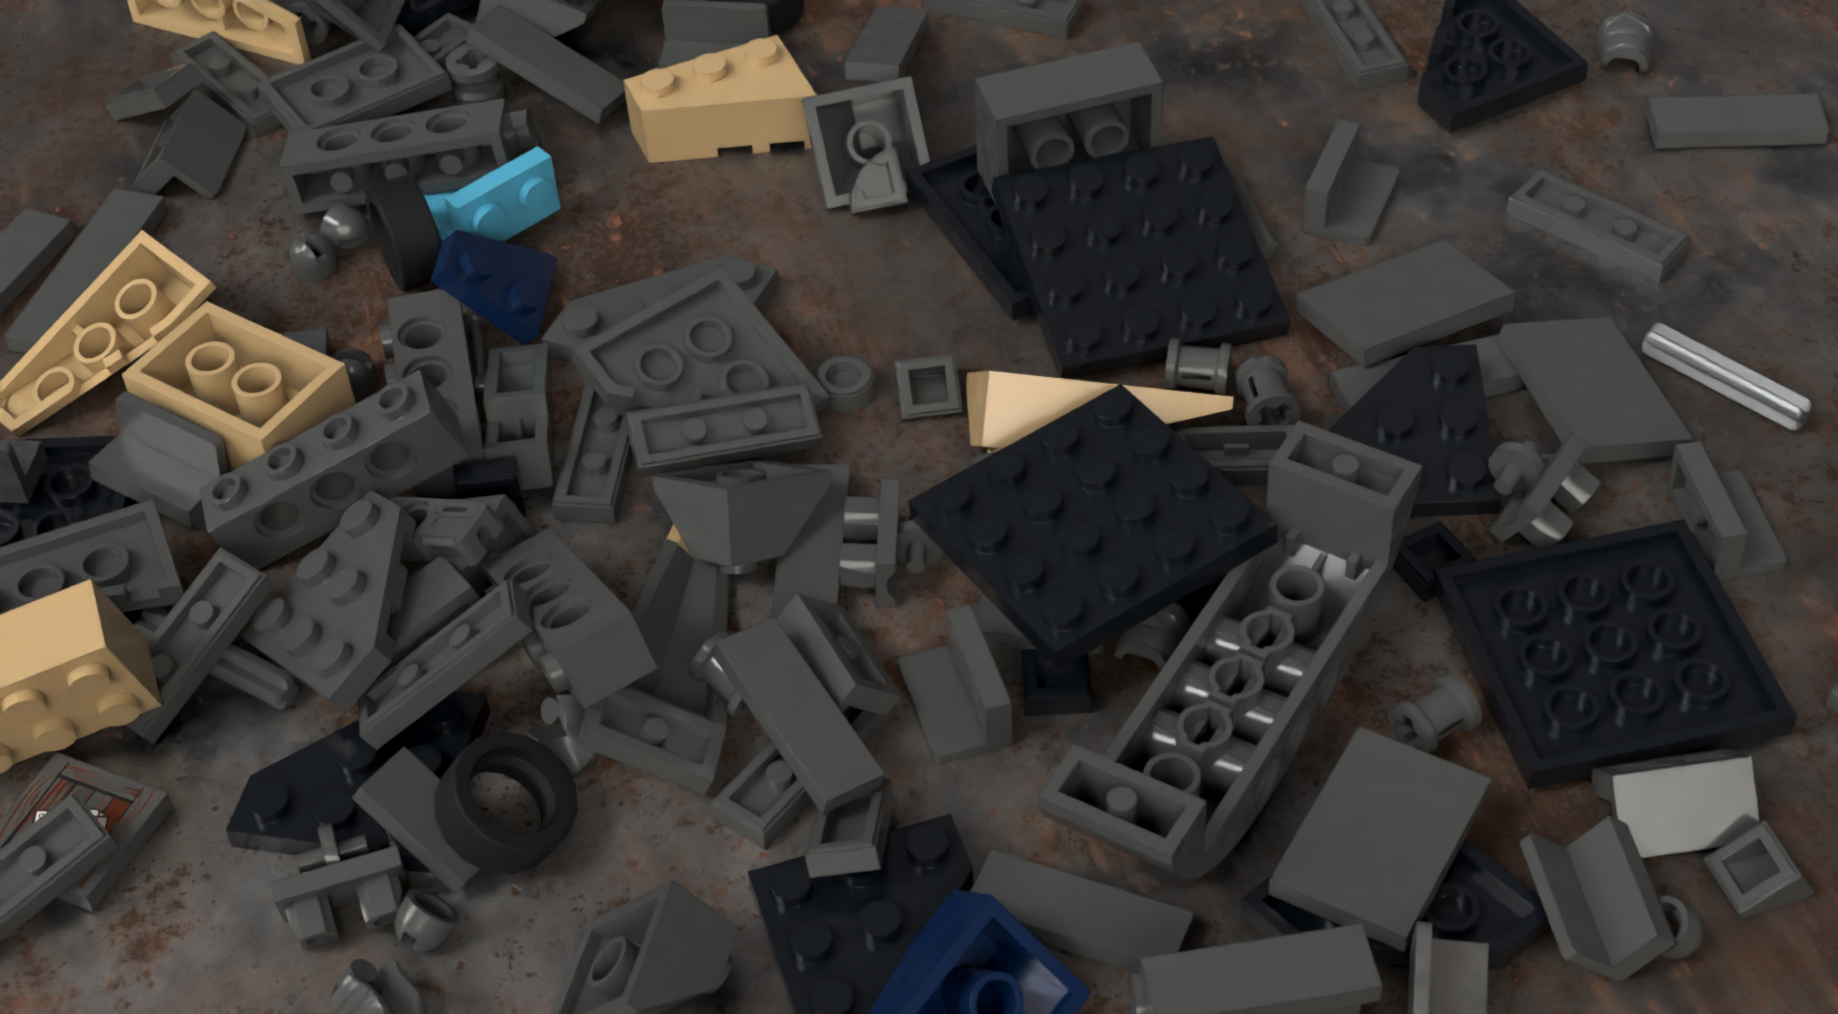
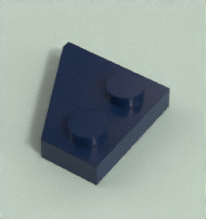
M455 230L442 241L431 282L521 344L527 345L540 334L557 258L549 253Z

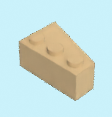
M778 35L754 39L744 45L717 53L703 54L693 60L662 69H652L642 75L623 80L631 132L649 163L718 157V148L752 145L753 154L769 153L770 144L804 141L805 149H812L801 99L816 96L817 94Z

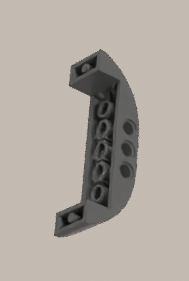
M1298 420L1269 462L1266 514L1277 523L1278 543L1227 573L1103 756L1078 745H1072L1037 796L1038 808L1043 815L1186 880L1200 878L1215 868L1234 849L1265 806L1325 710L1355 656L1375 613L1401 546L1418 491L1422 465Z

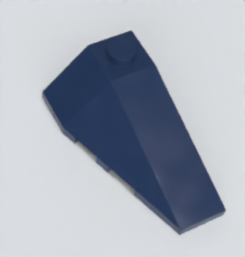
M954 889L909 945L869 1014H1075L1091 994V991L992 895Z

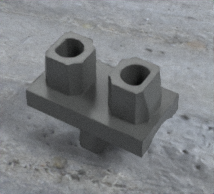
M1573 432L1565 439L1556 454H1543L1541 457L1538 455L1539 447L1532 441H1524L1522 444L1518 442H1504L1498 445L1490 456L1488 463L1491 475L1496 480L1494 487L1503 495H1509L1512 491L1514 493L1488 530L1502 543L1517 532L1522 534L1537 548L1555 545L1561 541L1574 522L1550 501L1553 497L1569 513H1573L1592 497L1601 483L1577 461L1588 444Z
M881 478L880 497L845 496L844 539L877 540V544L841 543L840 585L876 588V607L895 608L898 562L905 564L909 572L917 574L923 572L926 566L936 563L944 554L932 539L912 520L911 516L909 520L900 523V478Z
M332 823L317 827L321 847L295 854L300 874L269 882L274 904L283 921L289 922L303 950L331 944L339 939L332 908L355 901L360 902L368 930L394 925L397 910L404 900L402 888L410 886L397 845L370 853L365 834L338 842Z

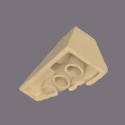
M127 0L133 21L139 24L194 38H200L215 31L233 47L299 65L311 60L301 18L272 0Z
M141 230L0 381V422L17 437H20L153 348L189 317L217 287L209 279L145 231Z
M998 371L967 373L966 394L970 446L988 447L987 453L999 451L1119 384ZM1123 385L1165 424L1227 411L1233 408L1234 397Z

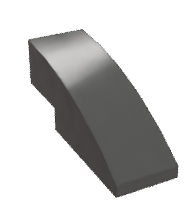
M540 343L489 349L483 396L487 420L484 444L486 461L517 458L524 490L554 487V412L549 344Z

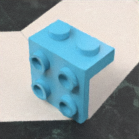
M538 146L462 189L424 194L439 236L443 240L455 230H460L504 242L561 209L552 158Z

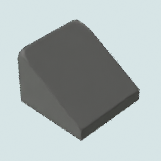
M955 353L895 360L894 373L902 421L963 414Z
M1766 820L1703 858L1742 919L1802 901L1816 893L1782 840Z

